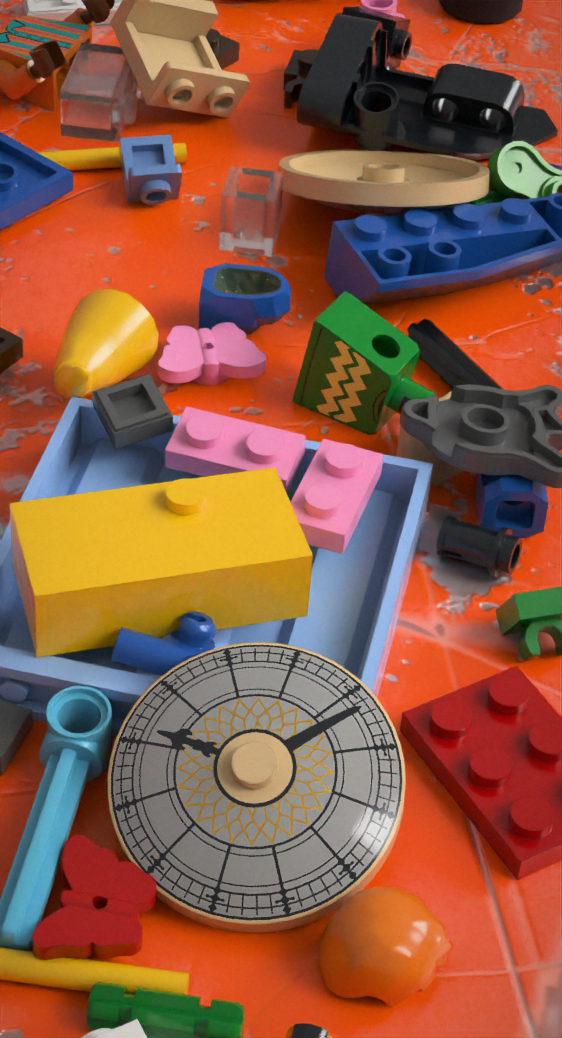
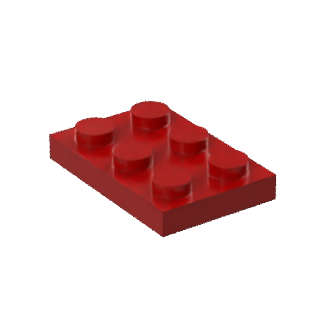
M518 666L402 712L400 732L517 880L562 860V717Z

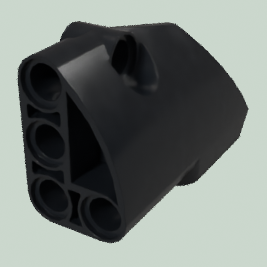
M341 13L336 14L304 81L297 106V122L299 124L353 135L355 142L361 148L369 151L385 150L395 144L441 155L480 160L489 159L496 149L513 141H524L534 147L558 134L557 128L545 110L524 106V88L513 76L460 64L443 65L437 70L435 78L392 69L387 65V30H383L382 23Z

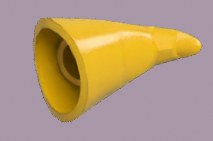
M114 289L95 290L82 297L67 324L53 367L55 388L59 395L71 399V397L86 398L92 395L93 391L115 385L147 365L157 350L159 333L154 318L146 308L128 293Z

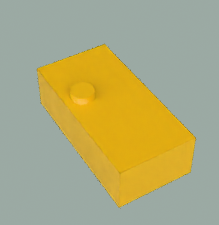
M276 467L192 479L182 478L170 482L10 503L12 565L36 658L115 646L121 627L162 638L177 630L181 617L188 612L206 614L214 621L216 630L308 615L313 554Z

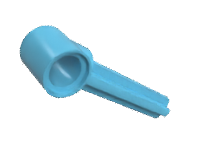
M72 686L56 693L47 705V731L39 751V759L45 767V771L0 898V947L25 951L32 949V935L36 926L41 922L86 781L97 778L109 767L113 750L112 708L108 698L102 692L92 687Z

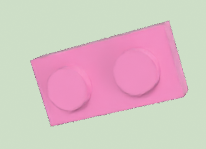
M186 406L165 448V467L203 477L276 467L285 491L288 494L305 454L306 435Z
M327 439L322 440L291 500V505L308 545L340 554L344 553L380 478L384 454L358 448L351 444Z

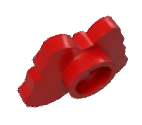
M83 834L73 835L65 843L62 854L63 882L67 890H63L61 893V909L47 916L36 926L32 935L34 956L41 960L63 957L84 959L93 954L98 958L106 959L137 954L142 948L143 929L139 923V915L150 911L156 903L155 879L153 876L143 872L131 861L118 862V857L114 852L98 847L87 836Z

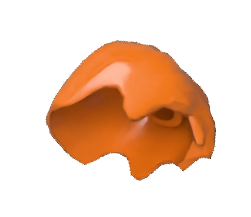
M379 886L358 891L347 898L330 918L320 941L318 964L325 984L336 995L343 998L372 996L385 1001L387 1006L393 1007L415 992H423L433 982L436 967H444L446 964L445 955L451 950L452 942L448 940L442 923L432 914L419 897L391 886Z

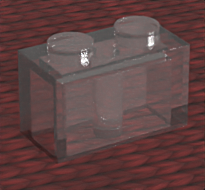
M81 42L60 90L61 136L119 143L126 125L134 124L137 98L143 99L144 97L121 47Z

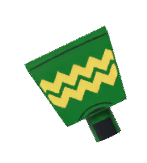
M344 291L314 320L292 401L302 407L370 435L377 434L396 412L401 415L402 407L407 401L428 398L434 394L438 395L411 380L420 355L418 344L355 296Z

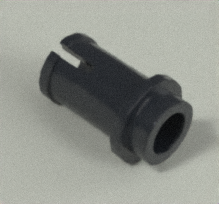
M448 516L440 528L436 549H438L437 555L449 556L488 568L489 575L498 577L501 573L511 575L516 569L521 555L522 539L512 536V529L502 527L497 532Z

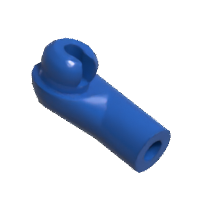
M188 612L181 617L178 629L162 638L121 627L111 661L163 676L173 667L187 659L214 649L215 642L212 638L216 633V625L206 614Z

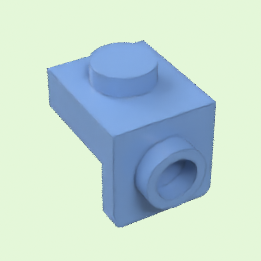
M171 134L120 138L119 154L127 203L143 202L149 205H157L169 199H178L182 170L181 165L175 161Z

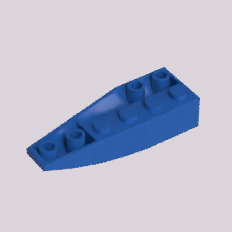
M554 193L549 197L523 200L509 198L502 202L480 205L459 204L454 208L428 211L413 209L406 213L385 216L362 215L356 219L333 221L324 278L338 297L346 291L365 305L444 295L493 284L562 261V193Z

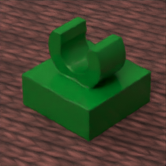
M562 587L513 594L496 609L501 636L520 633L518 649L525 661L533 660L541 654L540 645L537 640L539 632L549 634L555 642L557 655H562Z

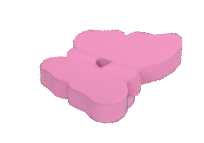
M222 322L216 324L211 330L209 328H200L198 331L190 326L179 325L173 327L171 333L166 338L163 356L158 361V376L168 383L193 381L204 385L218 384L228 377L248 379L257 377L265 372L267 355L257 349L252 340L246 339V333L234 323Z

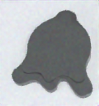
M456 385L452 388L450 399L439 401L434 394L428 398L409 400L403 405L400 416L401 427L408 434L421 441L439 459L451 466L485 475H520L548 487L562 488V453L559 451L562 450V419L560 418L562 415V391L557 387L545 385L529 390L513 391L482 385Z

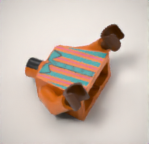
M81 0L87 10L78 8L63 21L24 15L14 17L0 31V92L6 94L11 99H20L44 109L55 111L92 70V28L94 27V22L101 23L108 18L115 1Z

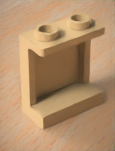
M123 0L110 23L147 105L229 118L249 88L250 82L246 75L222 71L206 38V35L219 16L212 1Z

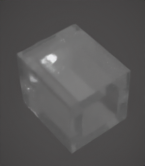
M230 166L221 194L219 250L238 252L245 256H273L281 227L282 172Z

